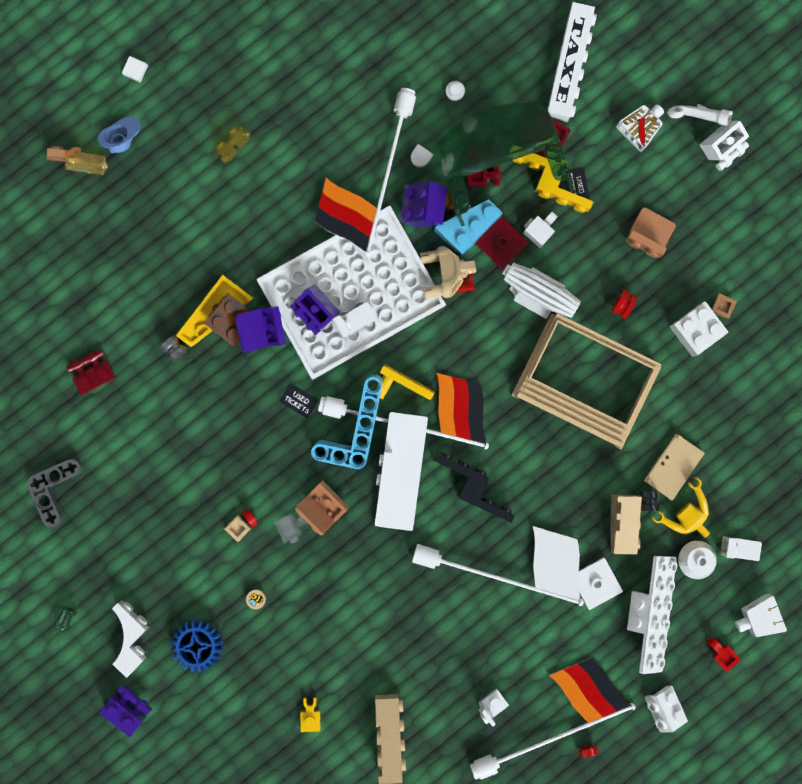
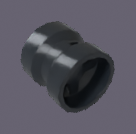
M639 491V496L642 497L641 511H659V504L657 503L659 491Z

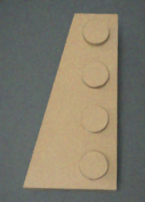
M399 694L376 695L378 783H402V771H406V759H402L401 751H405V739H401L400 733L404 731V719H400V712H403V700H399Z

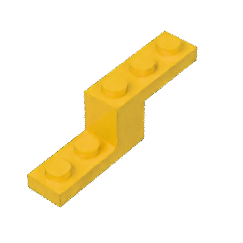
M512 146L508 157L513 162L522 164V162L526 163L531 169L536 171L543 170L535 190L540 197L549 199V197L553 198L558 204L563 206L568 204L573 206L574 210L581 213L588 212L591 209L593 201L558 188L566 168L565 165L517 146Z

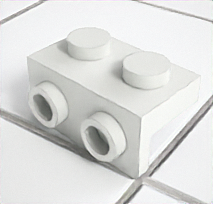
M666 686L654 695L645 696L647 706L660 732H674L688 722L673 686Z

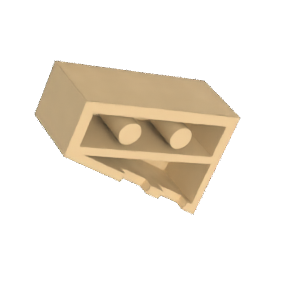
M611 495V553L637 554L640 549L639 530L641 527L642 497L636 495Z

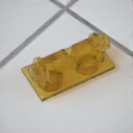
M235 126L228 133L230 137L225 142L222 140L215 148L217 150L215 155L219 156L221 154L220 159L225 164L227 161L230 162L238 153L233 147L234 145L241 149L250 140L249 137L251 135L246 130L244 132L241 131L244 128L243 126L238 128Z
M67 150L65 169L104 175V170L107 168L106 156Z

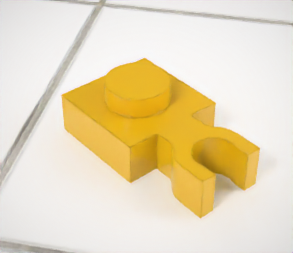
M307 697L303 699L306 711L300 712L301 732H320L321 730L320 710H314L317 704V697L313 698L314 703L311 705L307 703Z

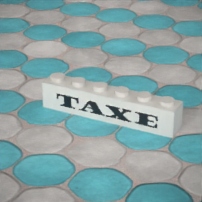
M572 2L546 116L551 119L568 122L570 117H574L576 106L573 105L574 98L578 99L580 88L577 87L578 80L582 81L584 69H581L583 62L586 63L588 51L585 49L586 45L590 44L593 34L590 32V27L594 26L597 16L594 14L595 7Z

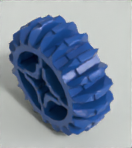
M193 619L191 624L188 621L185 622V628L179 626V632L173 634L177 638L171 640V643L176 645L171 648V651L177 652L173 655V659L179 657L180 660L177 662V665L183 662L185 664L183 666L184 670L188 666H191L190 672H194L196 667L198 672H202L203 667L205 670H209L210 665L214 666L216 664L215 659H220L221 656L218 653L222 652L223 648L218 645H222L223 640H217L221 633H214L217 629L216 626L212 629L209 628L211 622L204 626V620L201 619L197 625L196 619ZM192 631L191 642L182 645L186 633ZM200 632L205 633L210 640H204ZM195 642L201 645L198 650L192 646ZM212 647L210 656L202 660L203 650ZM185 652L192 653L196 660L189 658Z

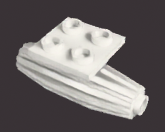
M513 263L512 266L508 264L502 274L505 276L504 280L518 291L513 301L545 319L548 318L551 311L572 318L581 301L565 289V285L533 267L529 269Z

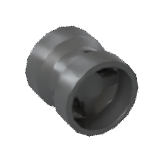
M175 335L167 339L160 347L163 352L169 354L172 362L177 361L187 352V348L179 344V340Z

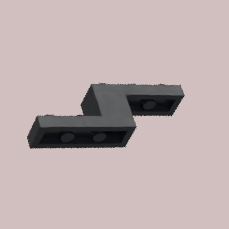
M441 452L440 455H435L433 461L467 476L458 496L459 499L512 523L515 516L511 514V509L502 505L500 508L493 506L494 501L485 497L483 500L480 499L489 480L486 477V472L478 468L475 471L468 469L469 464L460 460L458 463L451 461L452 456Z

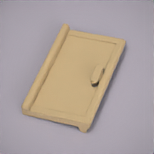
M675 434L644 479V482L673 501L705 453L680 435Z

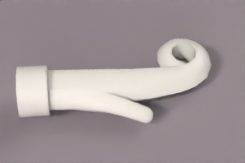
M700 104L697 107L673 106L667 111L668 116L671 118H680L683 115L717 122L723 126L730 125L733 114L729 110H713Z

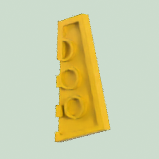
M222 275L176 336L190 347H193L213 331L203 322L213 311L212 307L215 304H219L227 293L243 306L253 298Z

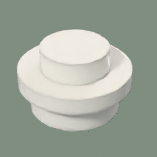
M453 81L447 85L446 95L449 99L457 101L464 96L465 88L462 83Z

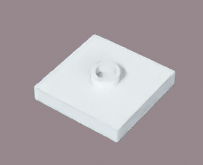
M604 557L578 572L579 593L589 610L623 592Z

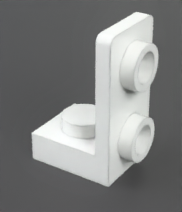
M366 302L342 317L340 315L335 317L334 321L345 338L374 321L377 317L369 303Z
M723 536L720 555L733 559L741 558L759 561L762 543Z
M495 689L479 701L480 716L486 724L490 722L492 726H495L494 717L509 706L498 689Z

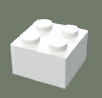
M706 302L697 305L669 326L692 357L699 355L728 333Z

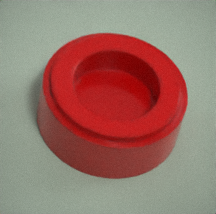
M249 509L242 511L252 528L256 526L258 522Z
M587 745L578 749L579 757L581 758L599 754L596 745Z

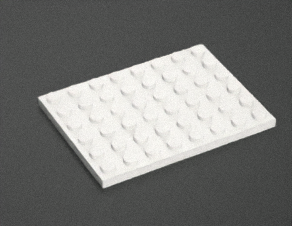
M391 206L384 208L379 213L370 249L371 255L369 257H366L364 251L336 235L257 279L272 307L279 306L282 326L312 380L446 306L441 296L426 299L424 287L434 286L435 284ZM316 284L341 312L339 314L341 317L368 302L377 318L345 338L333 319L327 326L320 329L321 331L315 336L311 330H307L306 324L294 315L295 312L290 306L307 288Z

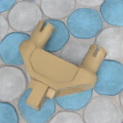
M440 246L434 251L420 252L423 264L439 261L441 266L442 282L440 285L424 287L426 299L443 296V298L452 297L463 283V278L467 277L468 274L476 273L474 261L465 262V260H460L455 253L445 246Z

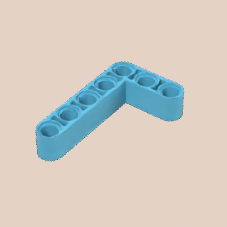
M369 375L365 381L352 446L319 440L311 450V455L315 460L354 469H361L365 466L383 386V380L379 375ZM376 380L379 383V387L371 388L369 381ZM373 399L375 405L368 407L365 404V400ZM367 417L371 420V424L365 426L362 424L361 419ZM364 436L367 438V443L361 444L357 438ZM323 447L326 453L319 454L316 448ZM342 451L345 457L338 458L335 452ZM361 455L364 460L356 462L353 456Z

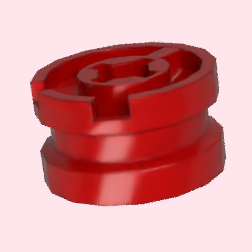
M623 289L621 291L622 295L617 297L614 303L615 308H612L611 313L619 314L621 318L626 319L633 309L638 295L634 293L629 294L628 290Z

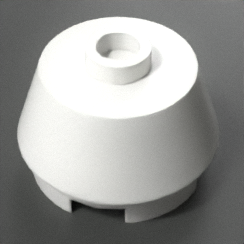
M692 541L681 549L678 562L680 569L686 576L692 579H703L714 571L717 557L714 549L706 542Z

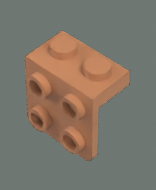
M643 208L625 241L629 242V245L636 249L644 250L650 257L660 258L667 249L665 246L676 225L653 211Z
M321 481L295 507L298 515L319 535H323L349 509L345 502L324 481Z

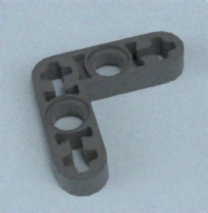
M76 459L66 460L32 475L27 481L28 489L40 517L47 527H55L62 522V514L50 487L81 473L82 464ZM70 463L72 465L76 464L77 468L74 469L75 472L68 471L64 474L62 468L67 469L71 467ZM53 470H57L60 474L57 481H53L50 478V473ZM35 478L36 480H42L45 478L47 481L40 483L39 487H34L33 483L36 482ZM43 495H46L50 500L47 506H43L40 503V498ZM53 507V510H49L48 512H44L45 509H49V508ZM50 513L52 516L56 515V519L54 520V522H49L48 518L51 517Z

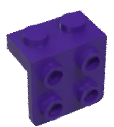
M279 306L263 307L235 316L242 352L246 353L267 346L286 344Z

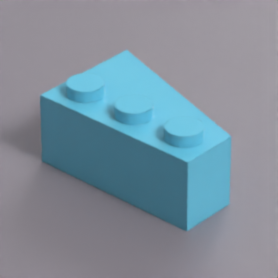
M487 200L444 222L443 225L436 226L434 232L462 257L501 217L502 212L490 200Z

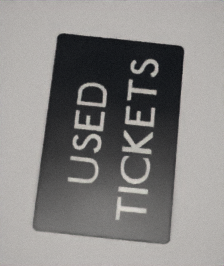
M584 168L564 171L566 190L590 200Z
M290 384L280 402L308 419L318 400Z

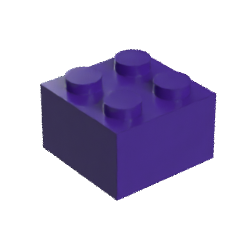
M433 182L405 185L400 223L414 227L443 225L447 187Z

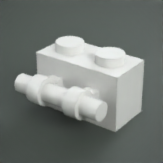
M731 121L729 126L722 125L700 144V147L708 160H720L716 168L721 171L725 167H729L737 156L740 157L745 153V149L749 145L744 140L749 135L740 121Z

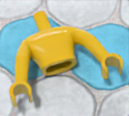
M694 477L697 485L693 486L688 482V486L694 489L700 508L692 503L685 505L676 514L680 524L664 517L660 511H657L660 514L658 520H655L652 516L651 519L685 535L698 530L706 538L710 532L702 524L709 515L708 504L700 488L701 480Z

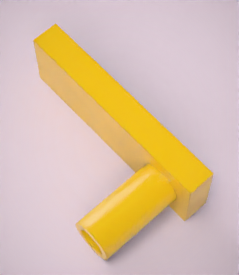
M386 364L380 371L383 374L381 399H384L393 380L429 400L432 399L435 393L430 388Z

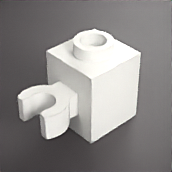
M551 212L544 221L539 216L535 220L531 218L524 225L526 230L523 234L541 248L555 232L550 225L558 216Z

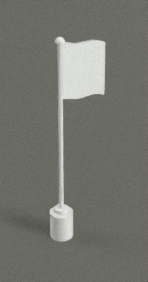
M532 526L535 539L533 560L535 587L441 559L442 555L439 554L440 550L420 544H417L412 563L432 569L435 568V565L439 566L440 563L574 602L579 604L578 606H582L584 603L580 599L578 585L579 545L577 539Z

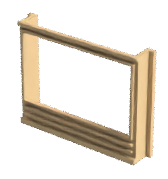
M558 313L556 315L551 314L511 396L533 404L622 449L662 364ZM558 323L651 368L625 423L531 378Z

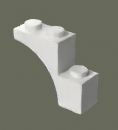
M120 601L112 609L121 621L124 640L122 650L113 665L127 678L147 658L144 655L145 651L140 646H135L134 643L149 626L144 617L138 616L133 612L134 608L128 602Z

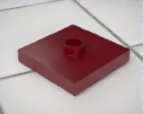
M501 216L481 236L475 245L494 264L503 270L529 242Z

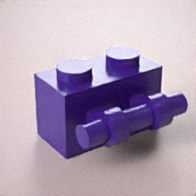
M316 284L307 288L290 306L295 312L294 315L297 318L299 317L306 324L307 330H311L315 336L321 331L320 329L327 326L341 313Z
M121 685L117 691L123 696L116 693L99 714L128 737H131L147 717L141 711L148 715L152 708L147 705L148 702L146 700H141L137 697L131 688L127 689L124 685Z

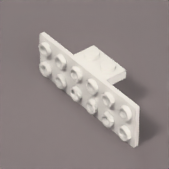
M390 412L385 452L384 455H380L379 466H382V474L377 475L376 482L380 489L375 526L408 531L413 530L428 418L425 416Z
M654 556L649 594L632 591L627 630L644 634L639 669L641 674L662 672L665 666L664 656L668 644L667 632L670 627L669 616L672 609V592L675 588L674 576L677 570V558L673 556Z

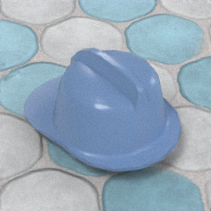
M132 116L119 120L100 132L97 138L98 143L102 147L108 148L111 153L126 151L130 147L133 137L140 130V121Z

